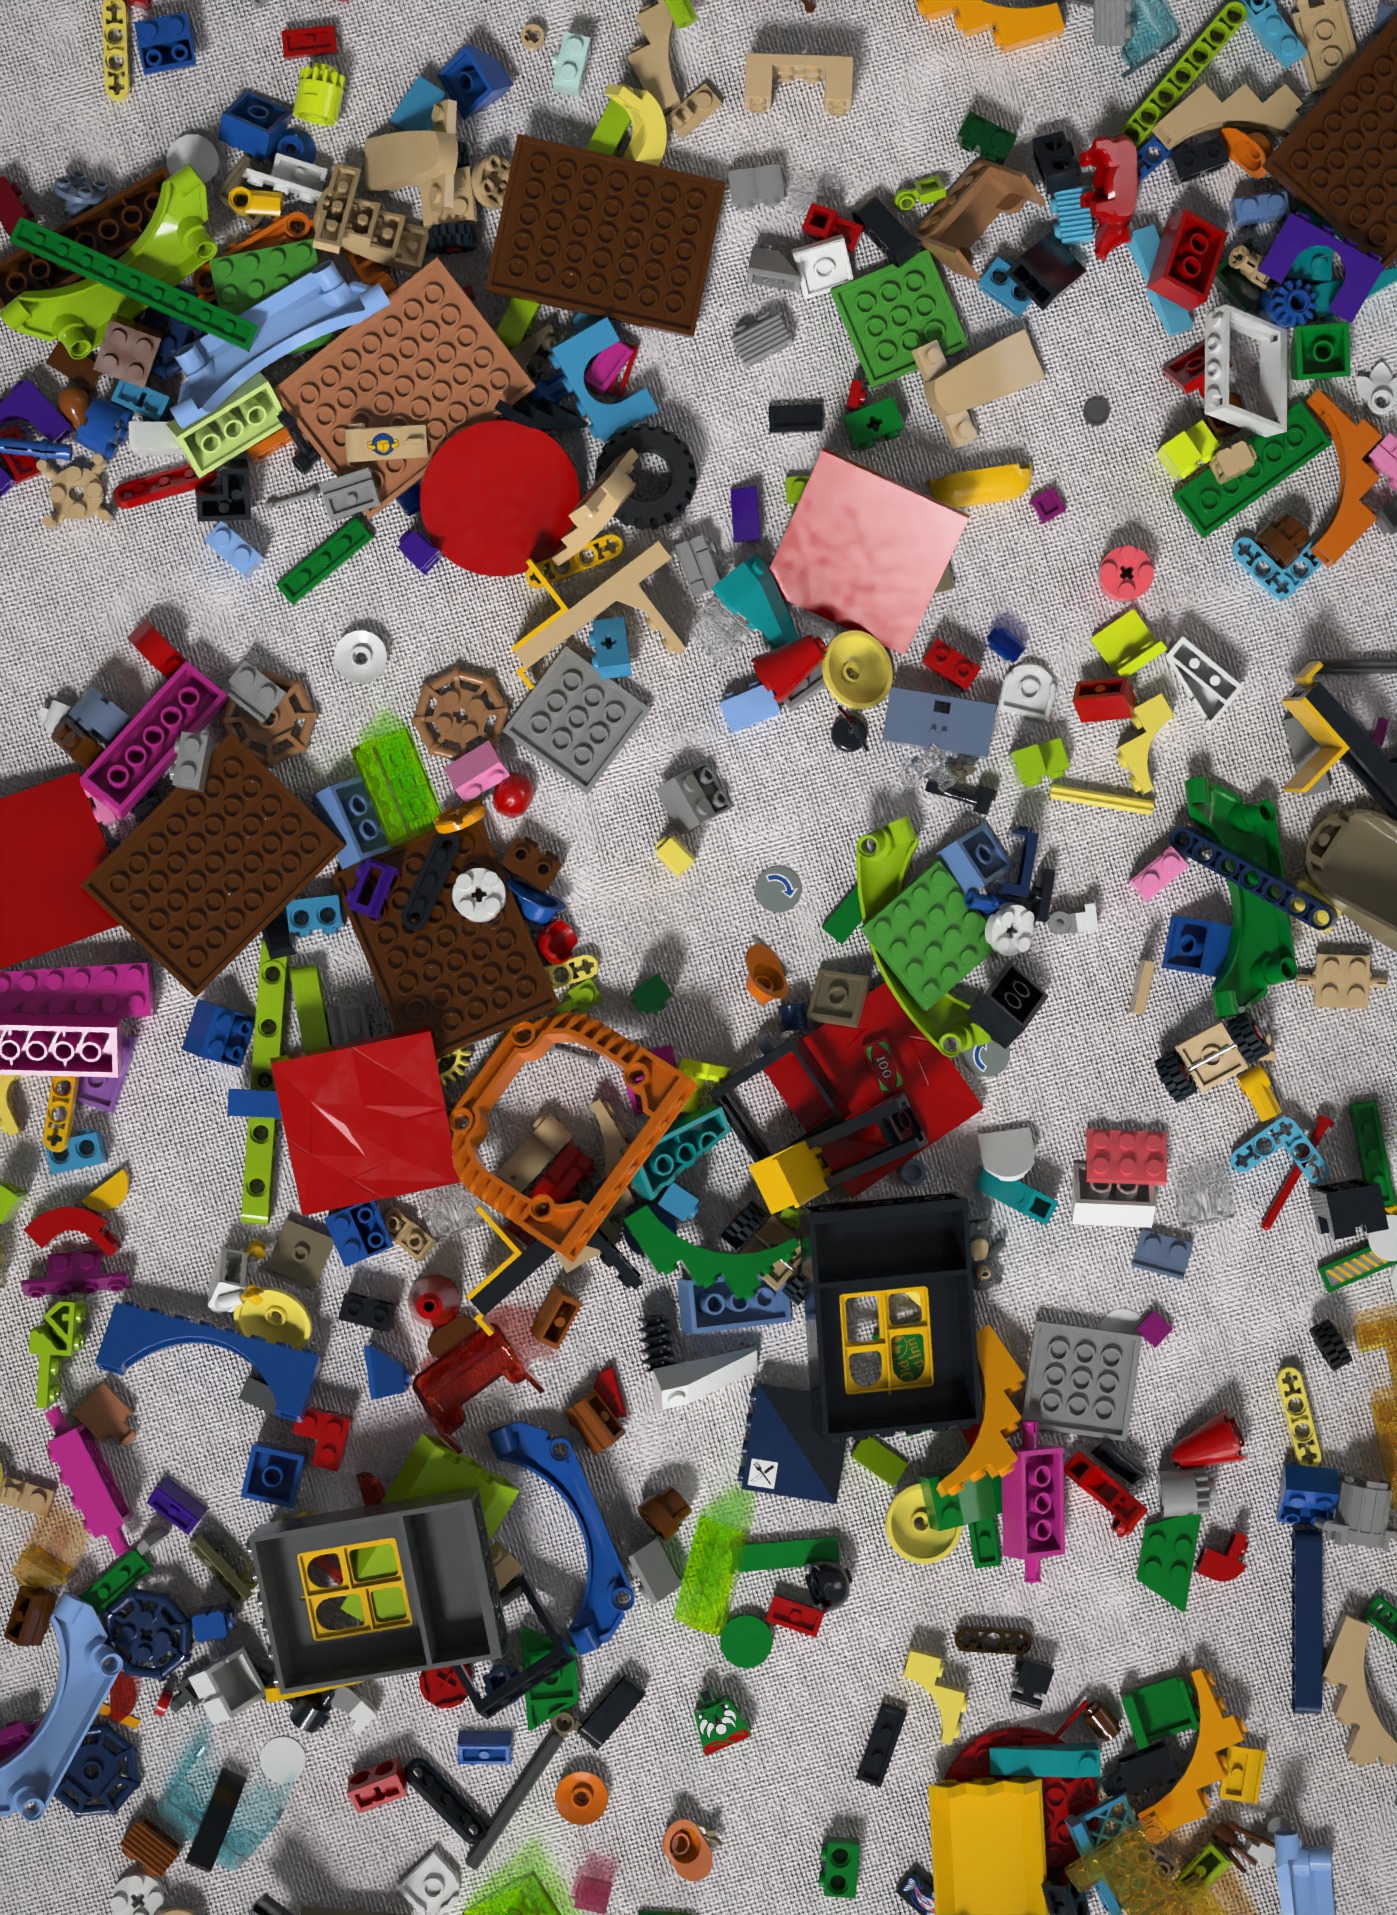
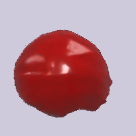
M510 772L509 777L495 786L492 794V804L496 812L503 814L504 817L508 816L514 819L515 817L523 816L533 801L534 785L526 775Z
M555 919L541 929L536 939V948L539 955L545 961L559 965L573 957L572 949L578 943V938L574 930L564 920Z

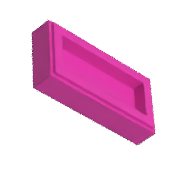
M621 341L601 351L584 374V382L604 395L634 351Z

